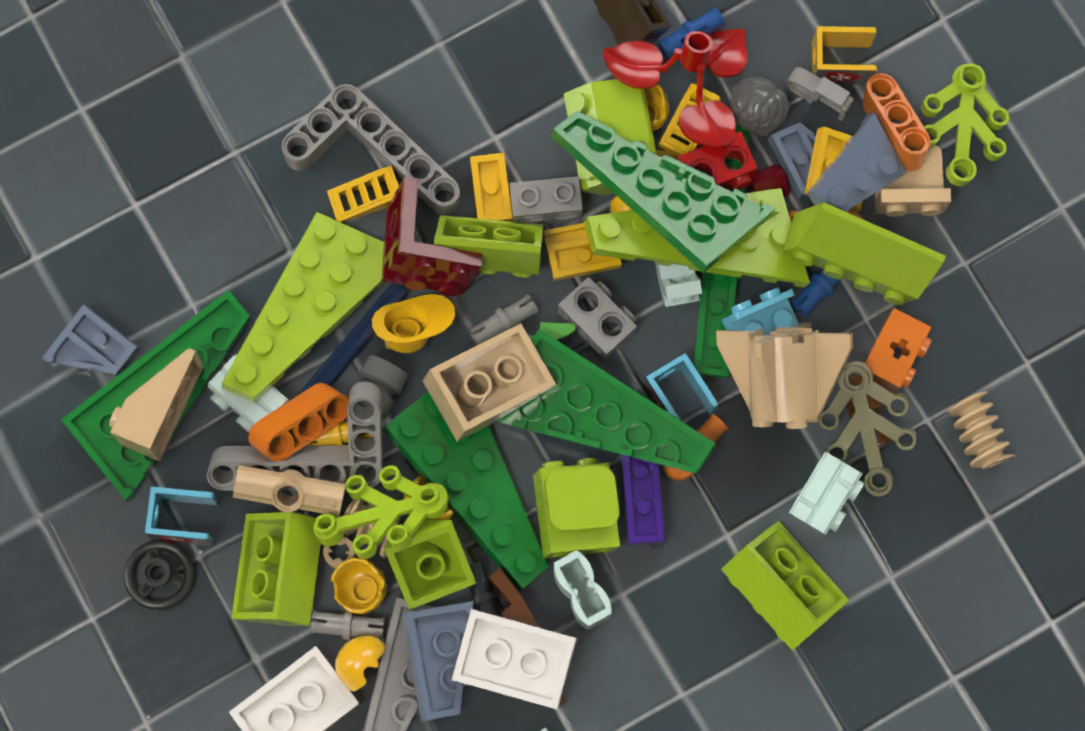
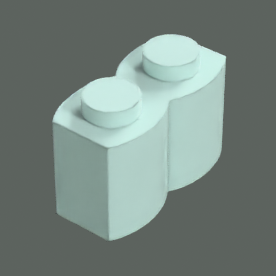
M576 550L554 562L553 574L555 582L560 591L571 599V609L578 623L586 630H589L609 619L611 616L610 600L606 592L594 582L593 570L588 560Z

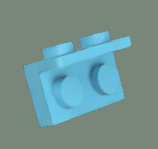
M779 287L759 295L762 302L752 306L751 301L747 300L731 307L733 315L721 319L725 329L745 331L764 329V335H769V332L775 331L777 327H794L799 325L788 301L789 297L795 295L794 291L790 289L781 293Z

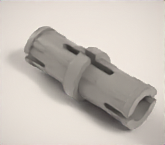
M526 294L523 298L504 309L499 307L493 311L494 315L474 327L468 328L473 341L476 340V345L515 327L533 315H537L539 311L534 301H530L532 300L531 297Z
M313 611V622H311L312 634L341 635L345 640H350L351 637L369 635L379 638L381 641L383 640L385 618L353 616V613L348 611L345 612V615Z

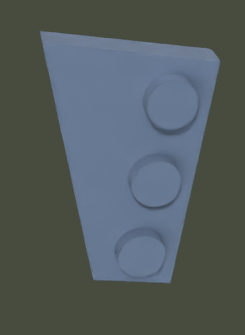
M875 113L865 117L861 123L862 126L856 134L848 139L839 156L828 165L807 194L814 206L825 202L846 212L907 173Z
M474 601L402 614L421 722L460 714L464 683L454 681L452 677Z

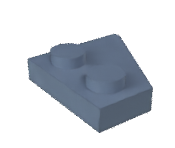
M802 123L773 133L767 139L798 199L806 196L804 193L816 138L814 133Z
M82 305L42 358L47 362L118 376L140 348L88 306Z

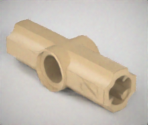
M239 465L233 498L272 504L283 512H293L300 509L340 516L345 484L304 477L296 470L275 472ZM284 486L294 487L298 493L293 496H289L284 494L281 491V488Z

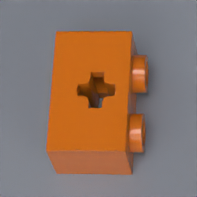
M893 308L864 362L872 370L873 381L893 394H896L901 386L907 388L916 373V369L911 367L916 356L923 358L932 341L927 338L931 327ZM896 347L902 349L899 359L892 357Z

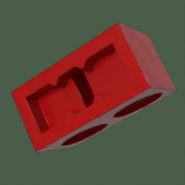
M741 131L735 133L733 141L726 148L717 149L703 146L677 157L678 161L698 171L707 173L710 177L714 178L715 184L725 189L741 190L752 183V179L755 178L758 169ZM728 159H736L741 163L742 168L731 170L726 167L724 162Z

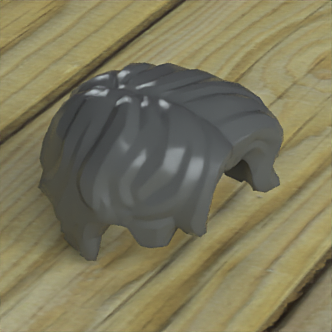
M760 76L745 78L732 88L733 92L729 109L734 116L735 123L739 124L742 129H746L759 136H768L786 121L789 112L788 98L785 92L778 89L772 81Z

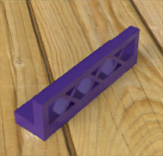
M621 454L628 545L651 544L652 548L662 547L665 538L659 466L656 463Z

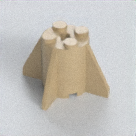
M804 322L794 327H777L775 331L769 332V335H764V329L753 331H716L717 346L750 410L752 426L771 427L774 425V422H785L786 428L801 429L806 428L807 423L818 422L853 349V334L819 333L818 330L812 332L811 322Z

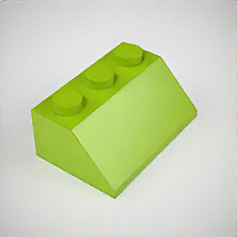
M617 79L590 82L563 93L568 117L578 111L615 129L617 136L631 143L637 140L647 145L646 150L656 154L644 89L631 88ZM576 160L581 191L602 196L613 193Z
M440 215L434 245L481 253L482 266L478 271L479 273L491 275L502 271L511 272L516 277L527 278L531 277L532 274L539 275L544 224Z
M294 512L246 514L231 619L283 626H310L321 545L313 532V526L317 518Z
M779 520L746 545L721 569L729 578L730 583L738 588L752 604L754 610L775 630L777 636L792 651L849 601Z

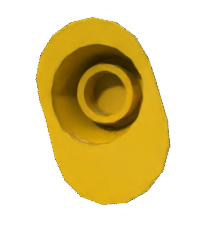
M427 294L381 307L372 318V328L376 335L384 340L387 349H392L399 353H414L423 348L430 337L444 332L453 323L455 307L449 299L442 295Z

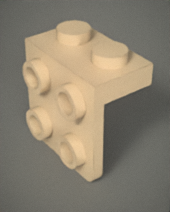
M934 146L929 148L925 163L921 168L915 171H906V174L875 193L876 214L898 217L921 213L923 216H936L944 213L951 203V188H944L942 150L940 147ZM907 147L911 151H918L913 147Z

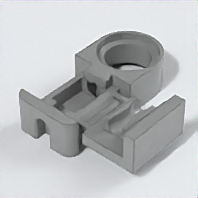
M795 67L785 82L786 86L793 93L811 104L813 101L817 102L819 100L840 113L838 120L840 121L844 119L854 101L851 96L849 97V91L824 76L821 79L800 67Z

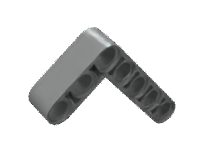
M344 84L335 88L282 141V151L286 163L290 168L302 171L311 167L349 130L387 167L392 165L394 174L401 181L404 176L414 178L411 173L416 168L422 167L427 169L429 174L425 178L418 179L417 196L434 212L447 216L456 212L460 206V190L457 182L353 85ZM345 99H352L356 102L354 107L347 110L340 108L339 104ZM322 122L332 125L330 130L325 133H318L314 130L316 125ZM368 122L380 124V128L375 132L370 133L363 130L364 125ZM396 144L405 148L403 153L397 156L390 155L387 152L390 146ZM301 145L307 148L306 153L302 156L296 157L290 154V151L295 146ZM444 190L450 191L454 195L452 200L448 202H440L435 196Z
M364 381L355 384L350 390L347 409L348 445H306L280 462L269 459L252 446H222L215 449L211 454L207 471L209 484L217 490L234 491L239 465L247 467L261 465L267 468V470L275 472L292 470L289 466L298 465L302 467V470L296 471L300 472L304 477L345 484L349 477L361 475L369 487H376L380 482L379 473L383 467L382 402L379 388L371 382ZM365 400L372 405L363 407L358 405L357 402ZM369 433L373 437L365 439L358 436V434ZM366 464L372 466L373 469L364 470L359 466ZM334 465L338 467V469L328 470L324 466ZM218 466H227L231 470L223 471ZM361 484L356 485L353 490L359 489ZM291 486L281 488V490H296Z

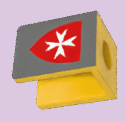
M817 26L812 39V73L821 79L824 76L835 84L866 85L869 78L877 73V65L823 64V47L869 48L875 39L877 28Z

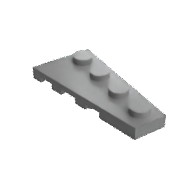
M395 598L384 642L385 651L380 658L363 731L407 730L418 708V700L402 614L437 607L423 604L409 610L405 599Z

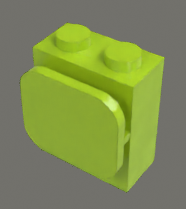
M597 458L578 460L577 465L564 466L563 461H552L542 464L543 468H540L533 474L543 559L565 557L576 550L582 555L613 552L619 548L620 541L617 526L619 504L615 477L610 470L609 462L598 463Z

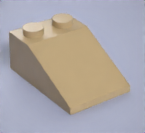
M522 324L431 368L423 379L424 385L457 442L489 426L556 385Z
M188 348L126 398L122 408L118 406L114 410L109 422V426L112 427L110 433L122 446L157 461L161 460L204 368L196 351Z

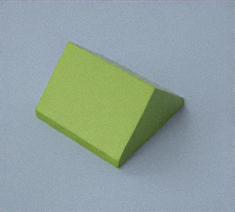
M425 519L411 537L410 545L403 550L394 549L389 542L384 546L409 610L476 584L451 520ZM404 534L398 535L395 540H400Z

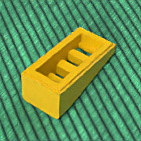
M693 83L687 89L658 147L676 156L693 151L698 146L697 143L684 136L678 125L682 110L687 106H697V85ZM703 88L702 98L704 104L714 100H721L720 96ZM675 134L689 141V146L672 138V135Z
M391 165L330 189L327 193L336 220L343 223L386 209L399 185ZM386 182L389 194L383 196L379 183ZM370 186L373 187L377 198L370 201L366 190ZM358 190L364 203L360 206H357L353 192ZM346 194L350 210L344 211L339 196Z

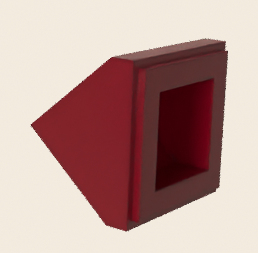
M777 164L757 171L755 178L752 179V183L748 186L751 192L781 188L784 198L790 195L786 174Z

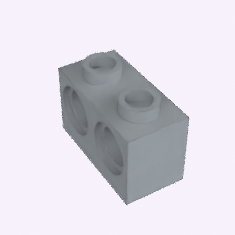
M579 176L510 183V203L513 222L554 224L581 221L583 209Z
M588 277L558 304L557 313L567 323L575 324V331L606 362L635 335L637 326L634 322L636 318L625 306L622 305L619 308L610 299L612 294L602 282L597 281L594 283ZM590 298L596 302L597 307L593 311H583L578 306V302L581 299ZM610 322L615 323L620 327L621 332L617 336H608L602 330L603 325Z

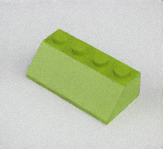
M825 202L794 214L782 251L793 256L792 260L804 266L815 265L824 269L823 274L834 279L845 278L854 282L853 286L856 289L864 292L875 291L884 295L883 299L895 305H903L906 302L917 300L943 265L946 258L941 253Z

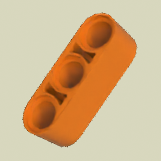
M884 73L874 74L866 84L862 100L863 109L867 115L875 113L905 170H918L925 163L930 147V137L892 76ZM876 93H877V94H882V95H884L885 97H879V96H877V95H875V94H876ZM891 120L899 121L901 124H895ZM907 147H913L918 151H911Z
M317 383L257 421L249 431V443L253 448L275 462L285 460L343 422L347 418L349 398L326 383Z

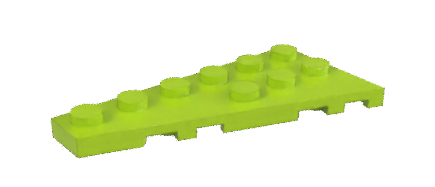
M781 188L745 193L747 194L745 199L761 207L765 203L775 208V211L771 218L706 272L739 278L742 275L763 278L765 282L776 283L777 281L794 283V286L806 288L810 281L805 266L792 260L793 256L782 252L792 222ZM633 210L588 216L584 221L594 255L632 261L636 258L657 261V265L670 266L671 264L688 266L689 270L700 271Z
M316 212L222 382V389L255 403L285 375L286 370L298 359L304 358L322 337L325 338L363 303V300L377 287L380 288L385 283L381 281L384 242Z

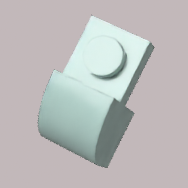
M655 261L665 307L700 301L699 294H702L700 279L695 274V270H689L688 266L671 264L670 266L657 265V261Z

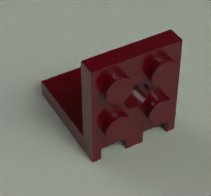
M404 176L386 207L381 281L405 285L411 290L427 289L439 291L444 296L462 295L482 266V254L415 242L418 179Z

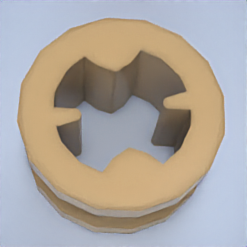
M343 537L337 545L341 547L346 544L349 551L345 553L349 555L346 560L355 557V551L352 548V542L348 538ZM324 546L323 556L326 562L331 567L337 568L342 562L341 559L336 558L332 560L329 556V553H333V550L330 549L331 546Z

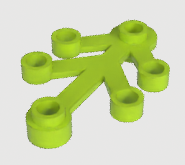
M974 63L960 65L954 71L950 85L937 94L927 95L921 103V111L925 116L936 117L943 109L945 103L960 95L959 107L935 124L924 126L927 133L934 137V140L930 141L929 148L934 147L942 135L957 126L954 159L946 169V176L951 184L960 187L968 185L977 173L976 164L969 158L971 130L984 144L983 153L988 160H1000L1007 150L1005 142L997 138L990 128L993 130L1003 129L1009 121V113L1004 108L999 107L984 88L986 84L985 72L979 65ZM963 78L970 79L973 85H970L967 82H965ZM974 99L988 113L986 123L974 110ZM927 102H933L937 109H931ZM993 115L1000 116L1002 122L995 121ZM990 146H996L999 149V153H994ZM954 170L961 171L964 178L957 176Z
M390 465L384 467L379 473L382 485L387 490L397 489L410 497L396 501L369 487L363 476L353 475L345 483V489L349 496L355 500L362 499L375 507L341 517L333 514H322L315 520L313 532L322 545L333 546L343 539L346 530L376 523L368 534H361L353 540L352 548L360 559H369L374 556L377 551V545L386 534L389 543L394 549L403 550L410 545L411 537L426 517L436 518L445 512L449 500L448 493L438 483H428L420 486L404 478L396 466ZM396 475L392 480L386 481L389 476ZM361 484L359 489L353 490L356 485ZM411 513L403 525L393 526L401 515ZM404 534L400 540H395L398 535ZM364 544H369L366 549L360 550Z

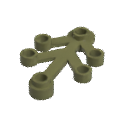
M850 361L844 365L838 378V384L841 389L830 406L822 411L818 422L825 430L835 429L841 420L840 413L849 400L853 398L856 412L838 440L832 442L826 452L832 455V448H841L844 456L837 459L844 462L849 454V447L858 433L861 432L869 471L864 479V486L868 493L880 497L889 493L894 483V477L892 472L883 465L875 429L894 440L898 448L905 451L914 448L918 436L912 428H901L871 409L867 395L886 405L890 414L897 417L903 416L908 411L910 406L908 397L901 393L893 394L874 382L872 370L867 364L861 361ZM853 372L859 373L862 376V382L858 384L853 383L850 380V374ZM896 399L902 400L905 408L900 411L895 410L892 406V401ZM824 414H833L836 422L834 424H827L823 419ZM904 433L910 434L913 442L911 444L902 443L900 435ZM882 474L886 478V483L883 485L876 484L873 476Z

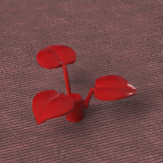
M745 29L723 30L709 35L701 31L690 32L685 37L682 49L676 48L674 55L665 64H662L663 57L661 52L648 42L629 41L615 47L604 48L603 57L609 71L618 81L631 88L648 89L655 87L659 83V72H666L678 59L685 70L697 72V106H687L682 110L679 118V127L685 137L699 145L720 149L726 148L731 144L736 128L734 116L728 106L721 101L714 100L703 103L704 71L708 68L712 74L723 78L737 76L745 69L748 57Z

